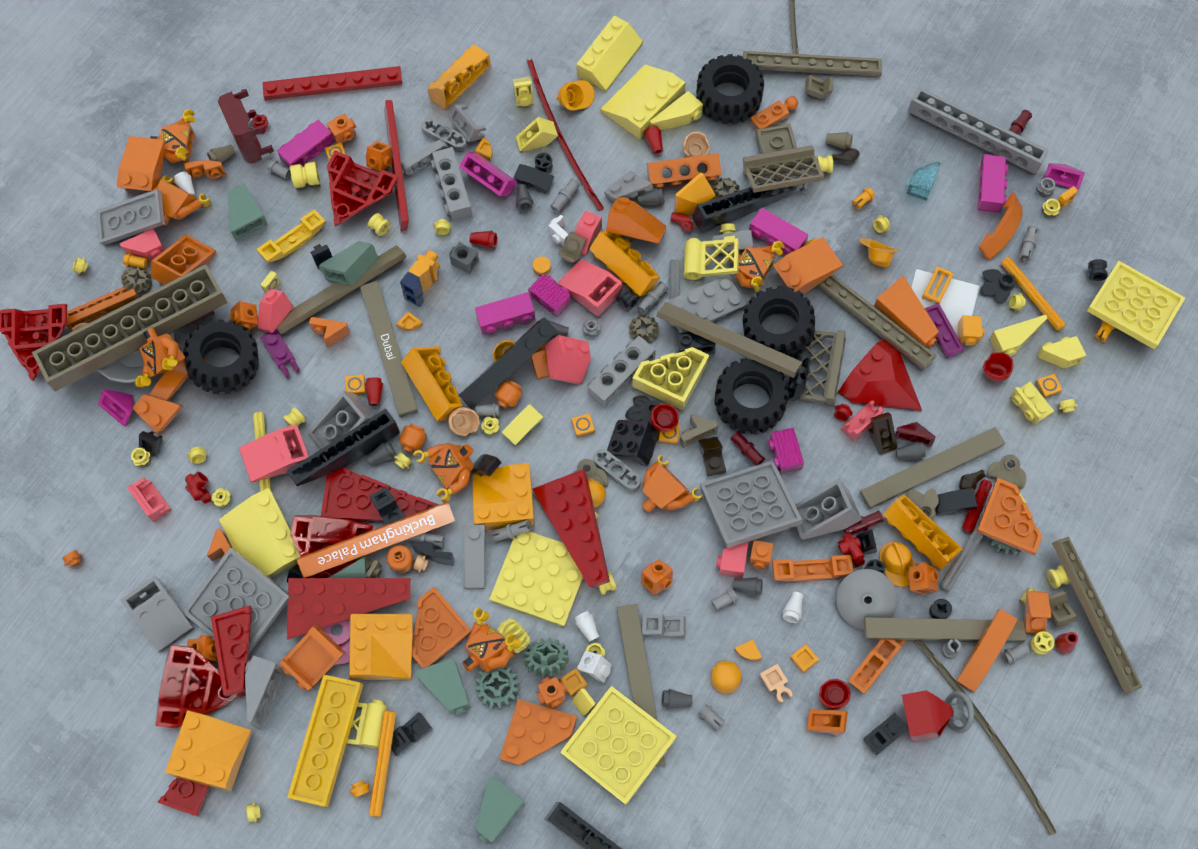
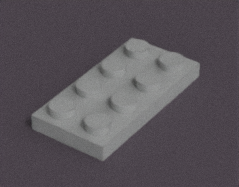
M158 189L96 211L99 243L103 246L165 225L162 192Z
M729 275L665 301L710 322L742 310L746 306ZM676 326L679 333L689 332L681 327Z

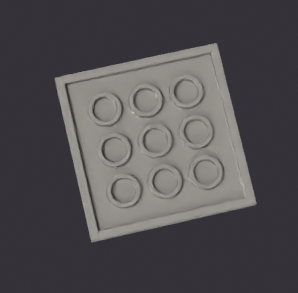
M773 460L700 483L701 491L727 548L802 524V518Z
M229 548L183 610V613L214 639L211 622L212 616L251 606L250 654L288 603L291 596L234 548Z

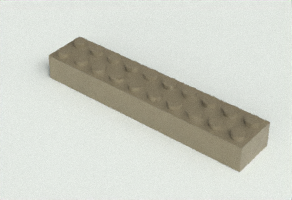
M207 264L43 346L32 352L46 382L56 392L142 347L147 343L143 334L144 331L154 328L158 336L168 334L228 302Z

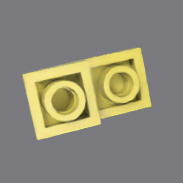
M529 404L502 433L513 444L518 445L544 416Z

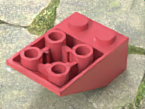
M582 259L557 283L559 287L567 288L571 297L597 317L613 303L622 291V282L610 272Z
M297 425L278 429L239 447L251 483L286 474V471L309 457Z

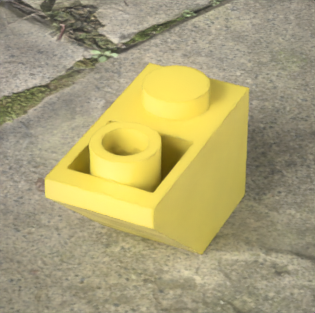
M530 76L513 79L516 105L528 106L534 104Z
M1069 336L1064 337L1053 344L1048 342L1041 346L1037 354L1038 358L1063 369L1082 363L1087 356L1077 336L1072 338Z

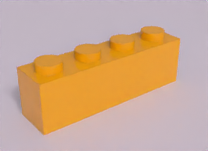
M475 44L466 49L464 54L455 60L447 71H444L435 82L430 84L428 88L429 99L446 110L491 66L490 55Z
M607 231L600 232L589 248L594 253V256L604 262L607 269L618 275L621 282L632 288L631 290L634 294L643 296L648 291H652L660 276L647 261L641 260V254L630 247L632 243L628 239L624 240L619 234Z
M439 346L413 347L401 363L437 421L448 420L451 412L463 405L456 387L451 385L450 380L452 377L450 373L446 372L444 367L446 365L445 359L441 358L439 354L441 349Z
M905 494L898 497L883 514L890 525L895 526L905 539L910 540L920 553L925 554L931 563L941 570L947 567L963 550L960 545Z

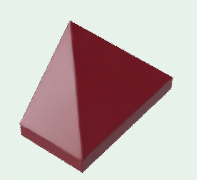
M918 422L897 427L895 431L897 439L909 442H923L925 446L932 447L936 438L935 435Z

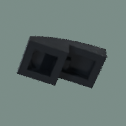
M519 164L513 178L518 181L517 183L526 185L527 188L532 186L546 194L554 176L539 169Z
M482 454L473 463L474 468L471 472L481 477L483 475L490 477L502 462L495 456Z
M387 487L369 496L386 525L405 518Z
M974 488L938 494L939 503L935 508V516L976 509L977 502Z
M413 542L415 552L422 556L426 555V559L439 564L454 565L452 552L435 551L432 543Z
M894 712L863 739L875 754L878 755L909 728Z
M417 713L407 723L393 731L391 750L396 756L410 748L432 730V727L421 713Z

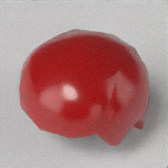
M1002 352L991 353L990 357L984 361V375L989 380L995 382L1007 380L1013 371V359L1008 354Z
M659 404L651 411L650 422L657 431L669 432L678 425L679 414L672 405Z
M829 679L821 685L819 698L826 708L841 710L849 703L851 691L844 681Z

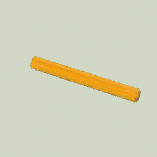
M1010 257L1003 259L1001 262L1002 266L1009 274L1014 276L1017 284L1042 314L1047 316V320L1057 331L1062 330L1066 326L1062 318Z
M384 711L368 813L374 817H380L382 812L396 712Z

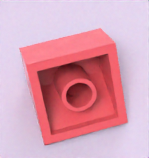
M558 335L545 344L550 379L580 385L591 360L588 341Z

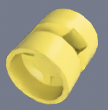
M315 161L305 164L304 167L301 164L290 166L295 189L305 187L306 183L312 186L320 185L318 167Z

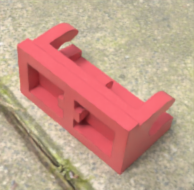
M870 401L841 427V430L854 442L872 427L870 418L881 415L884 412L882 407L878 409L874 407V401Z
M145 477L127 487L153 522L172 510L150 480H146Z

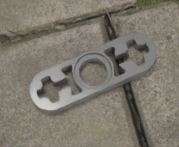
M427 118L422 122V130L426 136L436 141L444 140L449 148L453 147L457 152H462L467 148V139L460 132L433 118ZM442 132H448L449 136L446 138L440 137V134Z
M437 140L406 159L401 167L406 175H412L431 164L430 160H433L432 152L447 149L449 146L444 140Z
M599 449L594 453L593 460L596 467L604 470L619 485L629 492L637 491L640 488V476L605 449ZM599 456H606V461L609 463L608 468H606L607 463L605 461L599 462ZM614 466H620L623 471L621 474L615 475L611 470ZM628 479H630V480L636 479V480H635V484H636V485H634V484L628 485V482H629Z

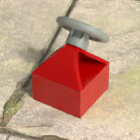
M927 690L902 695L910 737L914 742L940 738L947 725L956 733H964L973 724L974 706L971 699L964 692L954 691L950 693L945 702ZM957 697V703L951 704L952 700ZM964 702L966 703L968 709V718L964 714ZM960 720L964 726L958 727L952 721Z

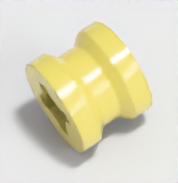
M832 155L816 157L822 172H827L828 174L833 172Z
M380 213L373 215L368 222V227L371 230H375L378 236H383L387 233L391 226V222L387 219L384 220Z
M295 407L290 410L288 415L282 417L288 426H299L307 421Z
M1063 565L1058 566L1055 570L1050 569L1046 572L1047 579L1054 589L1059 588L1062 584L1067 585L1071 583Z
M608 571L610 582L597 586L601 595H605L609 590H617L610 571Z
M1042 631L1031 639L1030 647L1037 655H1044L1054 647L1055 641L1050 633Z

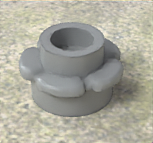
M1051 178L1040 180L1037 187L1039 192H1042L1044 195H1050L1056 189L1055 181Z
M596 319L585 320L582 327L583 332L588 336L597 335L601 329Z

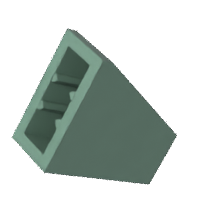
M245 183L228 191L229 230L235 241L267 225L263 213Z
M358 241L321 263L319 268L326 280L353 286L379 257L372 244Z
M454 658L415 671L418 680L451 715H462L467 712L466 709L471 708Z
M492 775L488 778L475 828L479 833L477 837L486 845L488 842L493 845L525 805V802Z

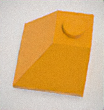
M702 172L675 194L674 213L693 215L698 204L715 199L716 195Z

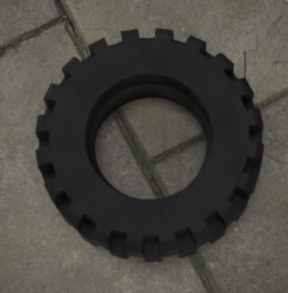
M720 55L717 56V59L709 60L708 64L706 63L702 67L697 80L696 98L703 104L702 111H705L704 114L707 117H713L714 121L718 122L719 120L724 124L728 122L735 124L740 120L741 122L746 121L748 116L752 117L755 111H758L764 91L763 74L755 63L752 64L751 60L748 58L743 59V56ZM731 82L740 85L745 91L736 96H727L718 92L715 87L722 83Z
M777 286L776 289L769 287L766 288L765 292L761 290L756 293L757 297L753 296L744 309V336L792 358L798 352L802 354L806 350V346H810L815 334L814 308L810 305V300L807 297L803 298V293L800 291L794 292V288L790 287L783 289V286ZM775 313L787 314L797 322L792 330L783 334L770 333L761 326V323L766 317Z
M212 320L207 322L205 326L201 324L197 327V331L193 330L189 334L190 338H187L185 341L183 355L185 356L184 361L188 376L197 387L202 386L203 391L209 392L211 390L213 394H219V392L230 394V391L235 390L237 392L241 390V386L246 387L250 384V379H254L259 366L257 343L249 330L245 331L243 325L239 324L237 326L234 321L230 320L229 322L218 320V322L214 323ZM219 347L233 349L240 355L234 363L225 367L212 366L203 360L209 351Z
M743 358L740 363L737 361L732 362L730 368L726 367L722 375L719 376L715 390L714 402L717 406L716 411L718 415H722L721 420L725 424L729 422L731 429L735 430L738 428L744 434L746 431H750L751 434H757V430L763 433L768 430V427L773 428L776 426L777 421H780L784 415L789 399L788 382L784 381V374L782 372L778 373L777 370L753 359L747 360V358ZM744 384L758 385L769 395V402L759 408L745 407L735 399L733 395L734 390Z

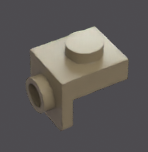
M811 75L806 77V94L823 100L832 93L834 88L833 77L829 76L826 80H821Z
M1065 591L1049 596L1051 619L1057 627L1077 620V615L1066 602L1067 594Z

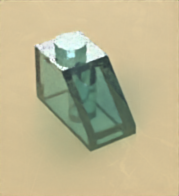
M937 161L916 169L913 176H909L905 186L908 187L906 194L927 201L941 162Z

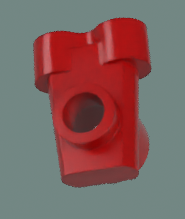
M199 471L194 475H187L185 477L187 483L185 489L191 494L194 501L201 500L203 503H209L212 496L205 488V485L209 482L208 478Z
M851 533L843 535V540L837 542L842 555H851L855 567L865 564L864 554L860 549L861 544L857 536L852 537Z

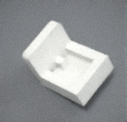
M560 215L550 222L549 234L556 244H561L564 247L568 233L562 229L565 225L564 216Z
M585 651L577 668L582 672L590 674L598 682L605 683L606 678L610 674L612 664L602 655Z

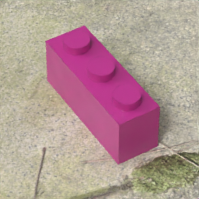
M318 119L301 133L296 134L289 142L283 144L277 152L280 160L288 168L291 165L297 164L304 166L335 141L332 132Z
M467 152L459 168L499 196L509 197L518 182L475 152Z
M984 154L980 163L977 210L999 213L1002 206L1006 203L1007 196L1004 195V190L1007 188L1005 175L1008 172V164H1005L1006 157Z
M763 208L754 217L749 227L754 238L763 240L769 246L773 245L776 241H781L785 248H781L784 255L803 247L809 235Z
M528 292L475 307L482 335L493 334L497 330L504 328L510 329L521 323L527 324L536 319Z

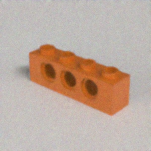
M719 153L647 163L648 181L652 183L654 188L664 187V183L671 182V186L680 185L684 180H689L690 182L699 174L697 170L699 164L706 166L704 176L707 181L716 180L717 176L722 175ZM681 166H685L688 168L689 172L687 176H682L680 174L679 170ZM665 168L671 172V176L668 179L662 176V170Z

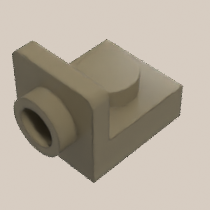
M571 231L568 234L563 249L559 251L558 255L563 257V260L566 262L574 263L581 258L588 239Z
M365 555L362 556L365 557L366 578H378L382 572L380 561H374Z

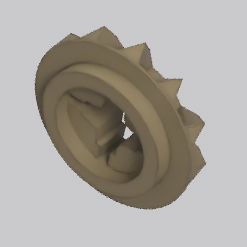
M721 177L712 186V190L716 195L715 199L727 195L725 190H723V186L729 189L728 194L740 191L736 181L731 180L729 177L727 179H722Z
M139 266L137 268L130 267L128 270H124L121 275V283L127 290L134 289L136 292H144L151 286V274H148L146 269L141 270ZM135 276L139 277L137 283L134 281Z
M647 314L645 316L638 315V317L632 319L629 325V332L634 340L640 336L646 342H650L657 337L659 326L654 317H649ZM641 323L647 327V334L643 329H640Z

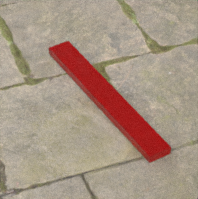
M385 100L384 113L388 143L392 146V173L399 177L394 188L400 231H407L409 218L393 101Z

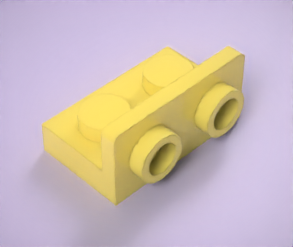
M1031 381L1021 388H1015L1011 394L1014 404L1022 409L1026 419L1034 425L1054 412Z

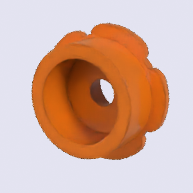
M77 550L66 554L62 558L65 562L64 566H76L81 562L82 554H79Z

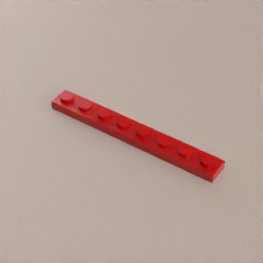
M395 66L263 82L264 100L401 85V67Z

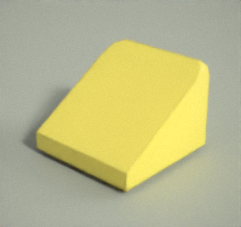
M582 688L572 700L582 716L589 714L596 706V703L585 688Z

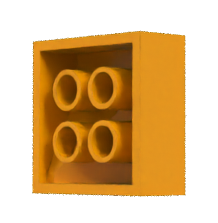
M529 463L499 467L490 477L486 475L482 477L477 474L473 475L474 525H485L486 530H494L506 527L509 523L516 524L528 519L531 523L530 526H535Z
M351 614L349 680H411L412 614Z
M187 710L165 773L173 777L231 792L252 730Z

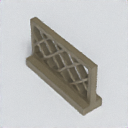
M813 145L743 157V173L747 176L753 193L824 180V174L814 155L815 149ZM799 168H801V169H804V170H806V171L803 173V172H800V171H797V170H798ZM783 171V172H786V173H788V174H787V176H785V175H782V174H780V173ZM810 172H813V173H816V174H818V175H813V176H812V175H809V173H810ZM764 174H766V175L771 176V177H770L769 179H767V178H764V177H762V176H763ZM793 175H795V176H798L799 178L794 179V178H791V177H792ZM775 178H777V179H780V180H782V181L776 182V181H773V180H774ZM758 181L764 183L763 185L756 186Z
M838 330L837 333L815 331L813 337L815 340L811 342L810 346H806L805 351L811 354V362L816 360L820 365L814 371H811L809 368L807 380L813 377L817 384L810 389L805 384L807 391L801 394L799 400L827 403V406L835 407L846 334L844 330ZM825 338H833L832 344L827 347L821 341ZM818 343L823 350L814 354L810 348ZM827 353L830 360L822 364L818 357ZM824 370L827 373V377L820 381L815 374ZM821 387L824 390V396H815L812 391Z

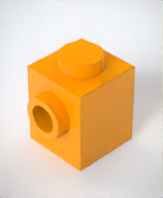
M962 315L958 322V338L961 344L966 346L978 344L985 333L984 327H982L981 316Z

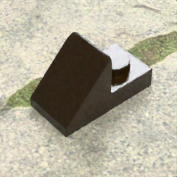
M886 412L870 418L872 428L868 429L878 453L883 454L898 448L892 415Z
M718 437L699 440L707 477L726 473L722 455L723 447Z

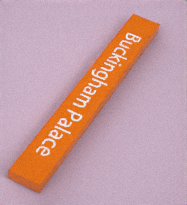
M445 502L296 559L303 578L449 524L455 520L449 503Z

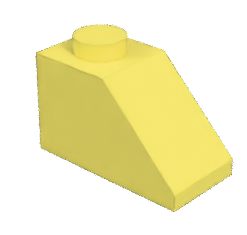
M537 117L516 136V141L520 152H525L547 146L558 135L553 121Z

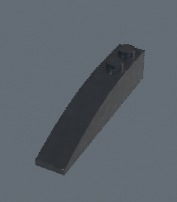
M776 178L773 181L779 182L782 180ZM794 185L753 193L752 188L749 187L698 204L692 219L701 232L764 208L796 191L797 188Z
M545 317L541 318L459 394V397L470 409L474 408L558 331Z
M384 409L286 472L296 486L335 472L372 452L382 442L386 443L400 434L397 423L387 409Z
M556 802L544 819L582 849H622L561 802Z

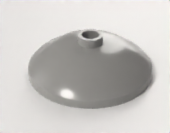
M861 569L850 573L842 580L837 590L836 604L840 615L847 623L858 629L864 630L865 617L892 618L897 608L898 598L893 583L887 576L876 570ZM870 596L872 599L871 603L866 604L864 598Z

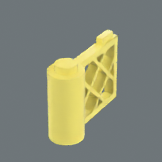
M726 236L723 240L703 242L697 238H690L685 242V279L699 280L704 276L738 274L739 239L735 238V236ZM727 245H734V249L729 254L723 250ZM715 246L717 250L710 256L707 253V247ZM722 252L726 257L719 263L714 258ZM730 259L734 262V268L726 269L723 265ZM711 261L717 265L713 270H706V266Z
M372 700V703L368 704L358 702L357 708H362L361 716L355 721L353 719L351 728L355 727L357 730L356 740L348 739L346 744L378 749L384 711L388 710V706L384 705V701Z

